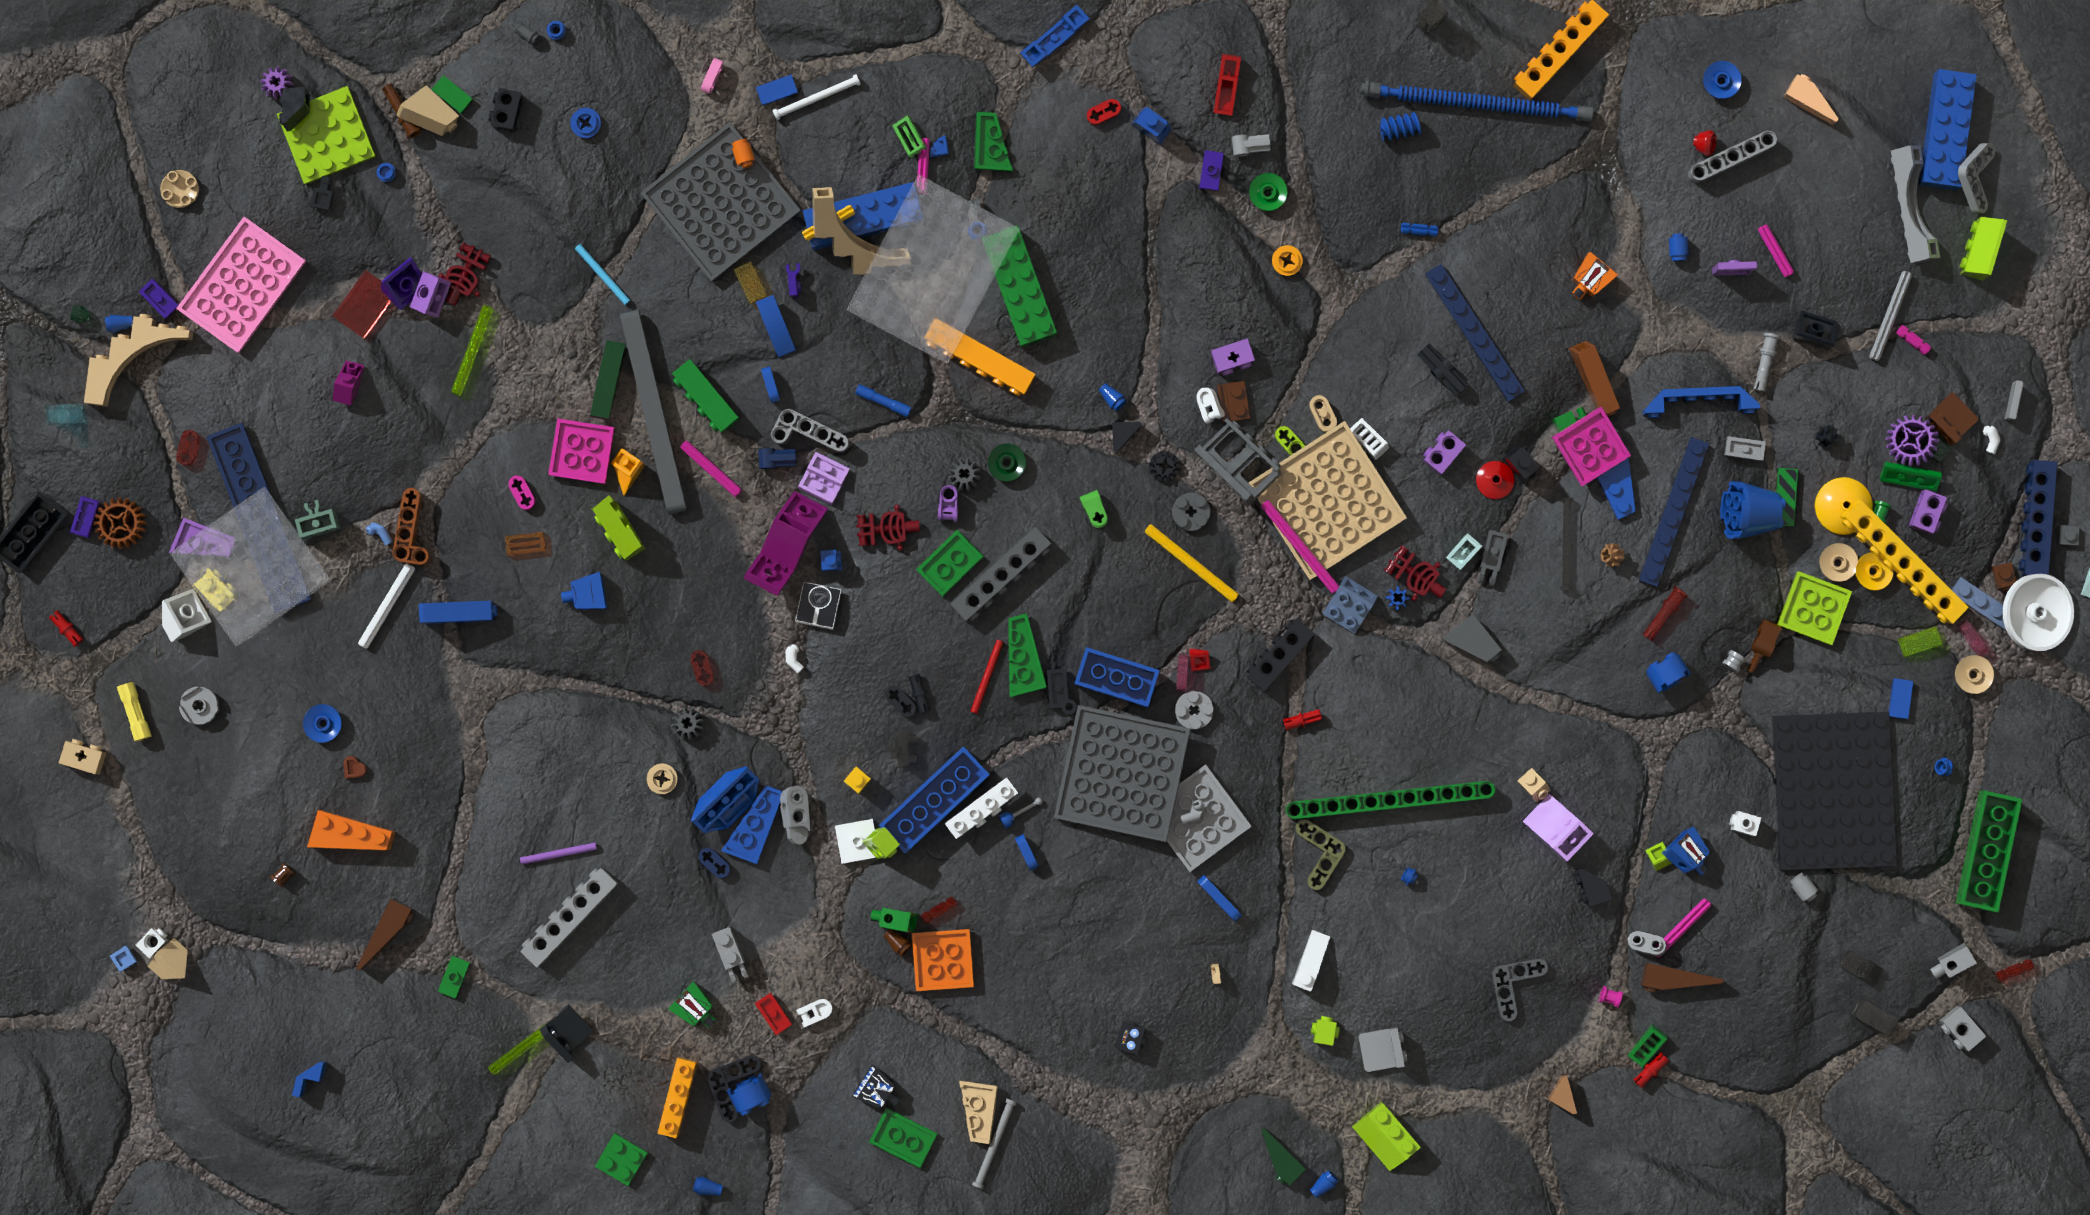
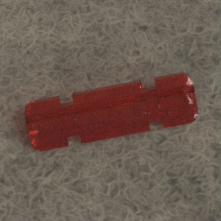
M954 897L946 899V902H941L931 908L929 912H924L921 917L925 923L933 920L932 918H936L948 911L949 908L955 907L957 902Z
M2031 959L2023 961L2022 964L2018 963L2005 968V970L1996 972V976L2002 982L2007 980L2008 977L2012 978L2025 973V971L2034 969V964Z

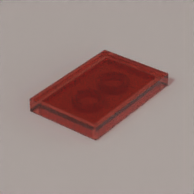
M365 270L332 316L359 336L365 338L391 300L382 292L381 280Z

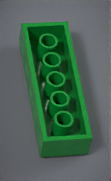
M1018 225L982 238L1020 347L1024 348L1057 336Z
M1985 790L1979 791L1955 904L1990 912H1999L2022 799Z

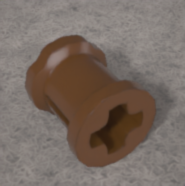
M285 862L281 864L282 867L275 874L270 876L282 888L285 886L284 883L296 874Z

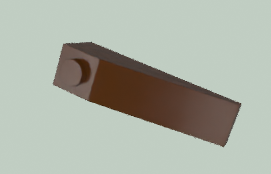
M390 899L356 969L363 970L407 924H411L415 916L413 908L395 899Z
M1645 963L1641 985L1646 986L1645 990L1657 992V989L1666 990L1723 983L1724 979Z

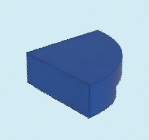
M946 135L934 142L930 149V158L949 155Z

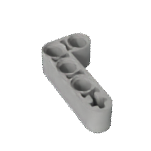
M785 409L781 412L771 432L773 441L778 445L786 444L794 431L838 453H844L849 448V441L846 436L791 409ZM785 415H794V420L791 423H785ZM804 422L811 424V429L807 432L801 430V425ZM823 430L827 431V439L820 440L818 433ZM778 431L785 432V438L783 440H777L775 438V435ZM833 434L835 435L833 437L835 440L841 441L843 439L844 447L840 446L837 448L838 445L831 441Z

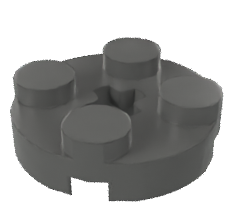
M1197 493L1181 495L1176 499L1172 507L1174 522L1185 531L1199 530L1207 523L1210 517L1208 502ZM1189 507H1193V510L1197 511V513L1193 514V517H1189V514L1185 513L1186 510H1189Z

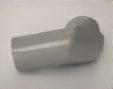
M1194 801L1190 813L1180 815L1183 825L1201 818L1204 811L1202 801Z

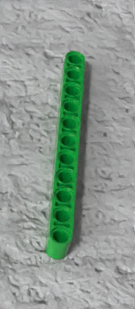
M1489 781L1295 801L1287 804L1285 813L1291 819L1486 799L1494 795L1495 787ZM1484 784L1488 785L1491 789L1488 795L1481 793V787ZM1465 786L1471 789L1469 797H1464L1461 793L1462 788ZM1446 788L1452 791L1450 799H1445L1442 795L1443 790ZM1427 790L1433 793V799L1429 802L1423 798V794ZM1408 792L1414 796V801L1410 804L1404 801V795ZM1387 795H1392L1395 798V802L1391 806L1385 803ZM1368 797H1373L1376 801L1375 806L1372 808L1366 805ZM1349 799H1354L1357 803L1356 808L1353 810L1348 809L1346 805ZM1330 801H1335L1338 805L1337 810L1334 812L1329 811L1327 808V804ZM1310 803L1318 805L1317 813L1312 814L1308 811ZM1291 805L1299 807L1298 815L1292 816L1289 813Z

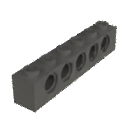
M1037 527L1033 528L951 603V606L966 622L968 620L972 622L980 615L978 611L982 607L986 609L994 602L993 597L997 594L1001 596L1008 589L1007 585L1011 581L1015 583L1023 576L1021 572L1025 568L1031 569L1037 563L1035 561L1036 558L1040 555L1044 557L1051 550L1049 548L1051 543ZM1028 545H1033L1036 548V552L1033 555H1028L1025 552V548ZM1012 559H1021L1022 565L1019 568L1012 567ZM1005 571L1008 577L1006 580L1000 581L997 579V573ZM985 584L993 585V592L990 594L984 593L982 590ZM973 596L979 599V604L976 607L968 604V600Z

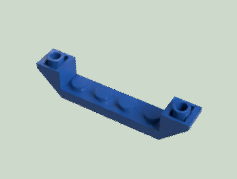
M1740 386L1663 389L1642 411V415H1648V418H1659V415L1664 413V399H1666V402H1677L1678 398H1685V401H1697V398L1704 397V400L1709 401L1716 400V397L1731 400L1737 396L1738 411H1743L1744 414H1754L1755 410L1760 409V404Z

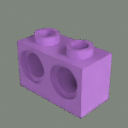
M1449 430L1446 434L1441 432L1435 440L1437 442L1434 448L1429 447L1423 454L1426 457L1423 462L1440 476L1466 446L1464 442ZM1451 440L1454 443V448L1446 449L1444 441ZM1432 455H1440L1442 462L1440 464L1433 463Z
M1926 489L1921 491L1908 527L1929 535L1933 534L1934 531L1937 532L1941 521H1939L1940 515L1945 513L1948 503H1945L1947 497ZM1930 499L1936 501L1937 507L1935 509L1929 506ZM1923 517L1929 518L1930 525L1928 527L1922 524Z

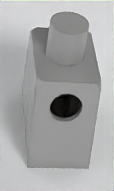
M1963 943L1939 957L1940 964L1932 967L1930 970L1936 979L1944 974H1947L1950 978L1977 963L1966 944ZM1949 961L1955 962L1952 967L1947 966Z

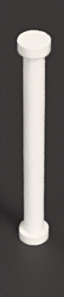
M855 74L851 79L781 109H774L773 113L776 120H779L780 117L849 87L861 85Z

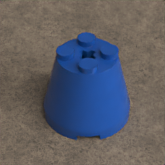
M1740 481L1729 482L1728 491L1723 492L1720 507L1721 520H1724L1726 527L1724 534L1729 539H1742L1782 528V512L1785 508V499L1781 498L1774 491Z

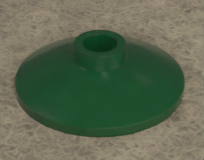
M1000 444L988 456L989 471L998 480L1013 481L1020 477L1025 470V455L1014 444ZM1004 460H1009L1011 464L1006 467L1003 465Z

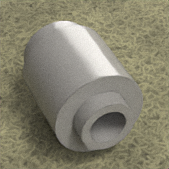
M1800 873L1790 881L1791 887L1802 901L1807 900L1810 902L1817 896L1816 892L1818 889L1807 875Z

